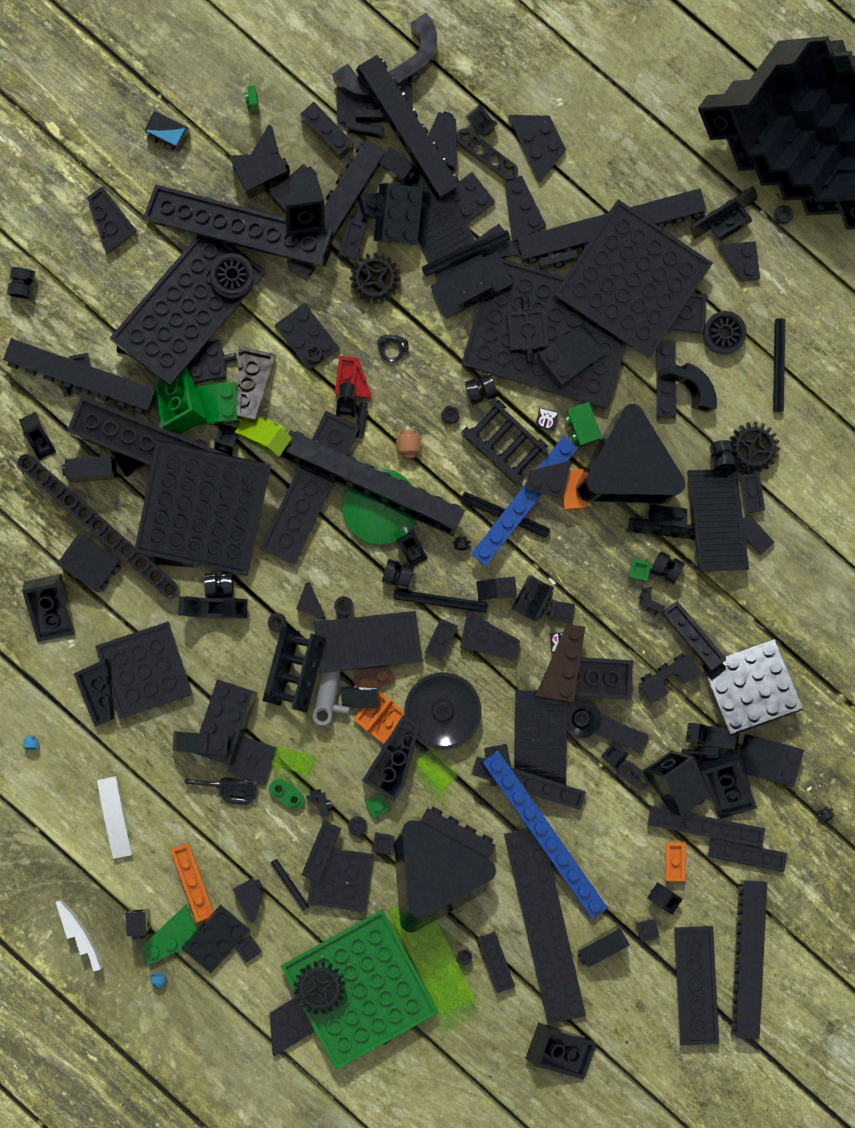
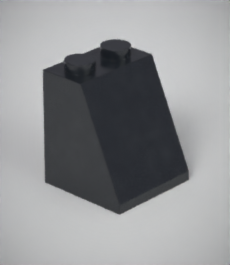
M279 154L230 156L232 166L248 199L280 185L289 177L288 174L291 173L286 159H281Z
M315 170L297 172L295 174L285 202L287 235L325 230L324 197Z
M81 533L77 534L57 562L58 566L98 593L101 590L104 592L107 589L111 576H116L121 569L120 560Z
M671 750L643 770L653 788L673 814L685 816L690 813V810L702 804L710 796L693 756Z

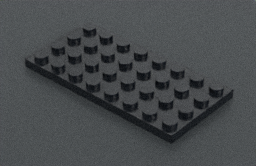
M197 235L111 335L110 340L170 387L263 278L266 271L232 244ZM229 253L245 257L253 269V281L249 291L238 298L221 296L211 284V268L213 263L220 256ZM229 273L227 274V277L230 279H234L237 277V275L235 273Z

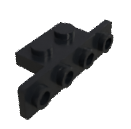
M751 187L748 190H744L740 195L732 200H728L724 205L711 211L707 216L695 221L690 226L692 237L696 239L711 230L721 242L751 223L752 218L744 208L758 199L756 189Z
M649 504L648 519L629 518L628 532L695 540L694 527L687 524L688 509Z

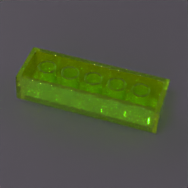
M399 905L389 909L388 912L440 1016L442 1017L475 1000L476 997L438 921L436 920L422 929L410 933L405 931L400 925Z

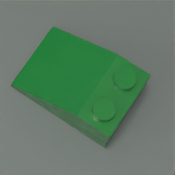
M187 367L170 387L160 379L154 381L155 389L158 391L156 397L162 428L180 435L206 420L203 402Z
M236 382L196 387L204 405L206 420L194 427L220 425L222 423H240V420L237 419L238 386Z

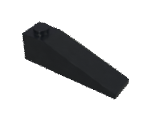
M404 715L362 780L394 802L405 786L419 729L417 723Z

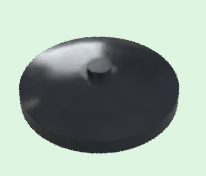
M447 672L433 673L420 679L411 688L405 701L404 716L419 725L416 739L420 743L433 749L447 750L464 744L474 735L481 720V702L474 687L464 678Z

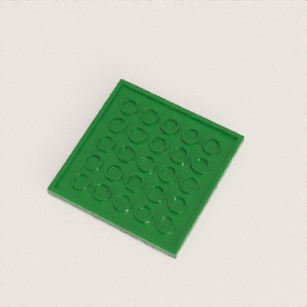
M383 909L281 965L293 991L299 990V986L293 985L294 982L300 983L296 975L301 977L304 975L300 969L303 968L307 972V964H310L311 968H315L314 961H317L318 967H321L322 961H325V968H328V965L331 963L333 964L330 969L331 971H334L336 968L339 969L336 976L343 974V978L339 979V982H346V985L340 986V989H345L346 993H339V996L344 998L343 1001L336 999L339 1007L332 1004L333 1011L330 1012L328 1007H326L325 1014H322V1009H318L317 1015L314 1014L315 1008L312 1007L311 1011L307 1012L309 1005L306 1004L303 1007L335 1070L439 1013ZM315 972L321 981H327L332 978L327 972ZM310 975L304 981V992L313 987ZM314 978L316 981V988H314V990L310 993H313L315 991L318 993L319 991V993H322L323 997H325L323 993V988L326 985H328L329 982L323 984L321 982H317L316 978ZM336 983L326 989L329 1000L336 993ZM317 994L307 998L314 1004H324L322 998Z

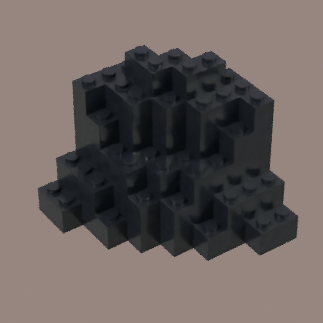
M829 36L777 41L751 79L735 80L724 94L707 95L700 104L698 110L709 139H727L738 171L755 170L761 186L778 185L784 201L801 200L806 216L841 214L846 230L855 229V55L853 56L852 51L846 50L843 40L830 41Z

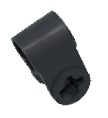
M345 382L339 386L336 416L349 415L355 418L356 387L352 383Z

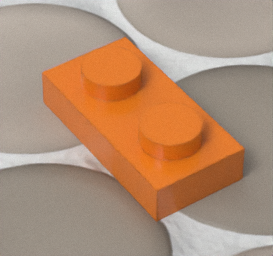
M665 842V881H685V842Z

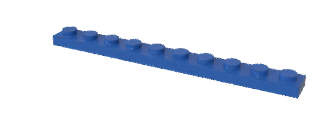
M496 751L482 761L484 767L589 917L594 919L608 907L500 752Z

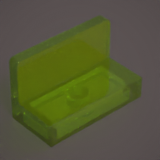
M277 746L271 765L310 775L315 756Z
M430 748L415 762L441 791L458 776L455 770L433 748Z

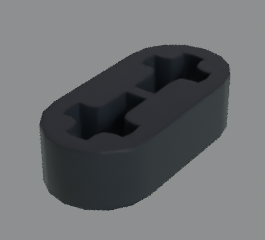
M623 761L618 767L620 776L637 789L645 790L650 786L651 783L647 777L645 779L647 784L638 786L639 781L634 777L637 775L643 778L645 774L634 763ZM629 764L631 766L630 770L634 772V774H623L622 766H627Z

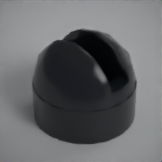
M467 949L460 950L456 955L457 962L460 965H468L472 961V953ZM467 954L468 957L461 962L459 958Z

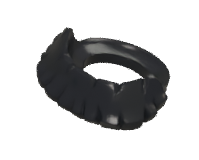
M386 334L381 336L377 342L378 347H380V355L388 362L400 360L404 352H407L409 348L408 341L401 336L399 337V335ZM390 341L397 342L400 349L399 355L395 358L387 357L384 352L385 346Z

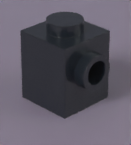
M658 882L647 897V899L671 915L674 914L683 900Z

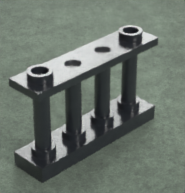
M492 399L490 405L493 408L474 428L469 429L466 426L461 434L517 486L523 479L521 472L540 452L546 455L549 451L547 449L548 445L542 439L537 440L505 410L506 406L500 400L495 401ZM500 413L507 421L488 441L483 442L479 438V433ZM514 426L521 434L502 454L497 455L493 451V446ZM528 439L535 447L516 467L513 466L511 468L507 464V459Z
M281 627L262 701L281 706L282 701L292 703L291 709L307 713L326 637L311 633L310 638L306 639L299 637L300 631ZM297 644L307 647L304 658L294 656ZM292 663L302 665L300 677L289 674ZM287 682L297 684L295 696L284 693Z

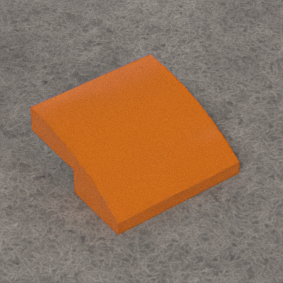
M380 692V707L378 709L362 708L353 720L385 744L404 715V710Z

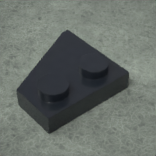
M756 241L719 245V250L728 260L727 262L730 267L734 269L740 282L760 279Z
M567 461L529 470L525 490L563 498L571 462Z

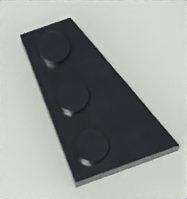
M103 186L87 197L106 254L108 255L137 233V230Z
M467 611L460 648L517 659L520 640L472 612Z
M104 659L74 673L95 727L114 719L108 659Z

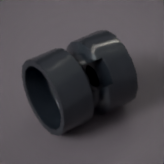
M11 267L9 278L12 282L8 283L7 295L31 299L33 288L30 285L34 283L36 272L26 268Z
M491 374L481 376L478 381L472 379L465 382L472 406L483 402L484 398L490 400L498 397ZM481 386L483 393L478 394L476 387Z
M720 440L710 445L712 467L716 475H730L738 470L735 447L732 441Z
M660 551L650 573L657 577L663 576L665 581L674 585L685 562L677 558L672 560L670 555Z
M388 559L382 583L389 585L396 583L397 587L408 590L414 566L405 563L400 565L398 561Z
M205 573V597L217 598L218 595H221L222 598H233V573H221L220 576L216 573Z

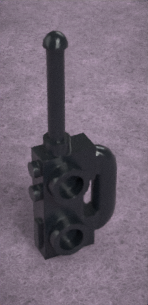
M227 777L221 778L217 782L190 780L189 778L184 781L186 785L212 786L220 789L219 796H222L223 800L229 804L248 805L256 798L257 781L238 780ZM231 794L244 795V797L231 796Z

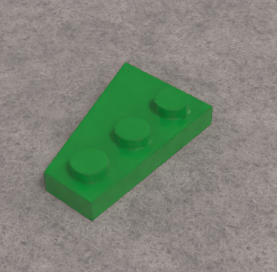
M184 905L141 947L148 965L182 950L181 947L198 930L187 905Z

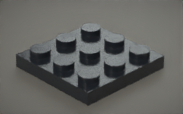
M333 848L320 882L310 880L307 904L365 912L373 854Z

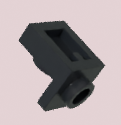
M222 423L215 439L214 449L232 456L239 436L235 432L237 428Z
M552 600V603L547 605L546 615H550L549 620L572 623L575 604Z

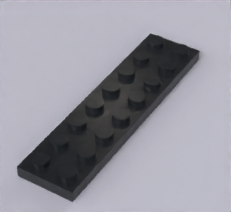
M325 411L312 440H318L322 445L329 448L333 447L347 456L360 426ZM299 466L260 549L295 565L334 482Z

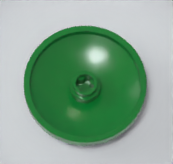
M377 469L381 472H388L389 474H391L392 477L398 480H405L409 483V485L412 486V484L398 472L389 469ZM347 488L342 502L345 522L351 532L366 543L373 545L397 542L396 539L409 533L415 525L416 519L351 489Z

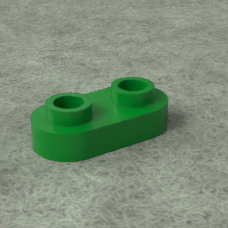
M276 779L271 782L269 792L274 798L293 810L303 806L305 799L299 790L282 779ZM277 785L282 786V791L280 793L276 792L275 787ZM293 796H296L298 798V802L296 804L291 802V798Z

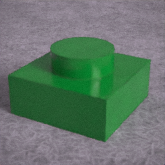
M632 558L628 577L647 582L652 562Z
M382 793L366 800L373 818L391 811Z

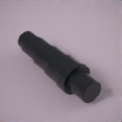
M360 402V408L357 413V426H360V429L357 433V438H363L368 415V403Z

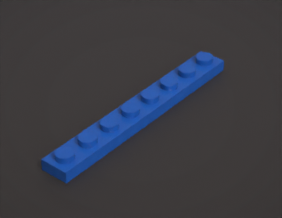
M563 436L538 468L569 461L577 451L578 446ZM525 484L473 550L471 556L486 567L542 494L525 490Z

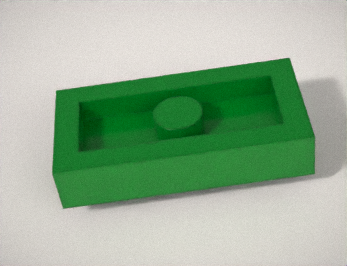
M255 85L247 86L248 92H245L247 108L251 109L252 114H260Z

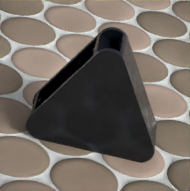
M628 404L613 417L576 485V493L581 500L586 502L665 504L673 496L680 494L684 490L685 479L642 408L636 404Z
M411 820L405 823L394 842L401 927L407 932L414 933L483 894L496 874L493 862L419 821Z

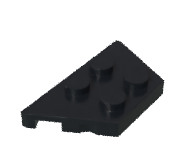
M509 115L508 119L538 181L541 182L566 151L550 116Z
M297 996L269 1013L273 1056L315 1032L305 1011L300 1007V1002L296 1001Z

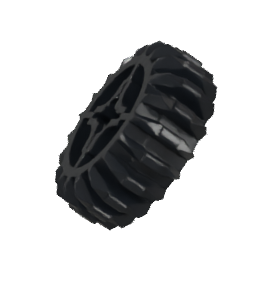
M374 253V258L371 259L370 255L366 254V261L360 257L361 265L357 262L354 263L357 270L351 269V273L355 276H350L349 279L350 281H355L351 284V288H357L354 291L355 295L361 293L359 296L360 300L366 296V303L373 299V303L376 305L377 299H380V302L383 304V297L386 296L388 300H391L389 293L396 295V291L393 288L400 287V284L396 282L401 281V277L395 276L400 273V270L394 269L397 266L395 262L390 264V257L384 261V254H381L379 259L377 258V253ZM370 265H381L385 268L374 270ZM365 269L368 274V278L364 281L365 283L361 285L359 278L362 271ZM371 273L372 275L379 276V283L375 282V280L372 282ZM390 273L391 281L389 286L385 288L382 280L386 277V274ZM376 287L381 292L372 293L365 289Z
M757 421L753 423V427H751L750 422H747L746 429L743 425H740V432L738 430L733 431L736 437L731 436L729 440L734 442L735 457L739 461L738 468L743 464L744 472L750 467V473H754L756 467L758 473L762 472V466L767 470L769 469L767 463L773 465L775 462L772 458H778V454L774 453V451H779L780 447L774 445L778 444L779 440H773L777 434L773 433L770 435L768 433L771 431V427L764 430V423L758 428ZM747 433H756L753 440L741 439ZM761 436L767 440L769 450L761 444ZM756 441L758 449L752 453L749 446ZM739 445L747 451L746 459L741 455ZM755 454L767 456L761 462H751Z
M314 961L315 968H311L310 964H307V972L303 968L300 969L301 973L304 974L303 977L296 975L300 983L294 982L293 985L299 986V990H294L293 993H300V997H297L296 1001L298 1002L303 999L304 1002L300 1005L301 1008L306 1004L309 1005L307 1012H310L312 1007L315 1008L314 1014L316 1015L318 1014V1009H322V1014H325L326 1007L332 1012V1004L339 1007L336 999L343 1001L344 998L339 996V993H346V990L340 989V986L346 985V982H339V979L343 978V974L336 976V973L339 971L338 968L334 971L330 970L333 964L330 963L328 968H325V961H322L321 967H318L317 961ZM315 972H327L332 978L327 981H321ZM310 975L313 987L304 992V981ZM314 978H316L317 982H321L323 984L329 982V984L323 988V993L325 997H323L322 993H319V991L318 993L316 991L310 993L314 990V988H316V981ZM336 983V993L329 1000L326 989ZM317 994L322 998L324 1004H314L307 998Z

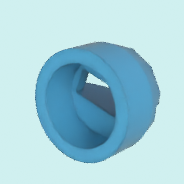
M27 736L23 742V749L38 750V739L35 736Z
M151 974L150 981L152 986L162 988L166 983V974Z

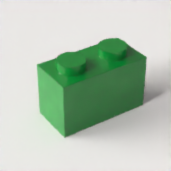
M589 402L567 409L565 420L568 426H572L574 433H571L574 443H578L579 448L602 439Z

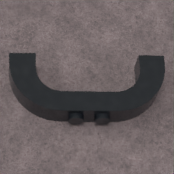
M427 13L411 22V31L420 44L419 50L414 56L389 71V74L396 78L397 87L400 91L404 89L405 85L415 83L430 68L435 59L437 31ZM349 64L332 73L334 83L345 95L361 102H375L360 77Z

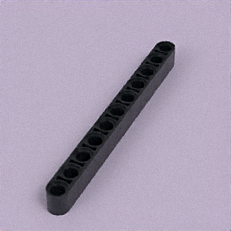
M23 454L19 457L18 466L23 472L161 594L171 599L179 595L180 587L147 556L134 552L135 546L36 458L29 454ZM26 459L32 460V465L29 468H24V461ZM45 471L47 475L45 480L39 481L38 474ZM55 484H60L61 490L56 494L53 493L52 487ZM73 496L75 503L72 506H67V498ZM88 509L89 516L82 519L80 516L81 511ZM99 521L103 522V529L96 531L94 528L95 524ZM112 534L118 536V541L115 544L109 543V537ZM125 547L132 548V554L128 557L123 555ZM141 559H145L147 563L144 569L137 567V563ZM154 572L161 574V579L158 582L152 581L151 576ZM170 584H173L175 586V592L171 595H168L166 593V587Z

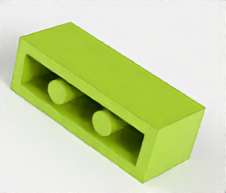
M258 415L256 423L243 420L235 431L246 442L276 456L281 455L292 439L286 433L288 430L284 426L276 425L269 419L265 420L260 415Z

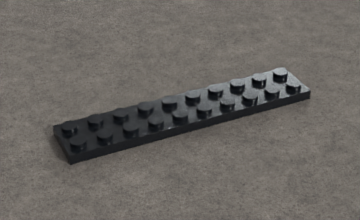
M156 184L143 217L145 222L322 268L334 234L333 230L325 228V230L287 235L286 218Z
M528 828L504 833L547 1022L552 1024L586 1016L550 859Z

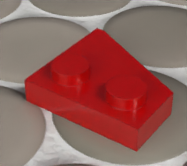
M339 356L335 394L338 395L339 386L342 383L348 382L356 387V397L371 399V392L359 359Z

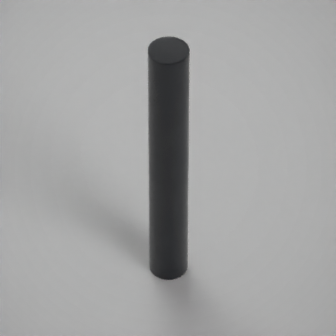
M277 858L270 862L302 910L308 908L309 905Z

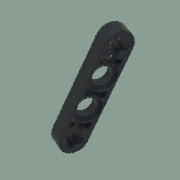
M463 128L458 131L457 143L504 180L510 181L517 178L518 168L513 162L471 130ZM466 134H468V139L471 142H473L474 139L476 140L472 144L471 148L468 147L470 146V142H468L467 140L461 141V135L465 136ZM476 145H483L485 152L482 154L476 153L474 150ZM492 156H497L500 158V163L492 165L489 159ZM503 162H505L506 164L504 165V167L508 170H510L511 168L514 169V175L510 174L509 176H507L506 170L504 168H502L501 171H499L498 169L501 168Z

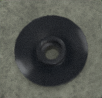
M580 699L567 706V732L577 738H587L599 729L601 714L594 703ZM581 716L586 717L584 723H581L579 720Z

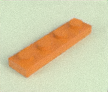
M188 842L170 849L196 923L209 918L214 910L190 843Z

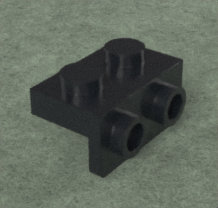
M528 575L512 610L531 620L538 621L544 614L546 603L553 596L554 587Z

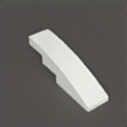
M117 777L99 779L97 784L113 859L132 855V848Z
M63 900L56 901L66 938L75 937L80 955L88 953L93 972L104 968L98 951L79 918Z

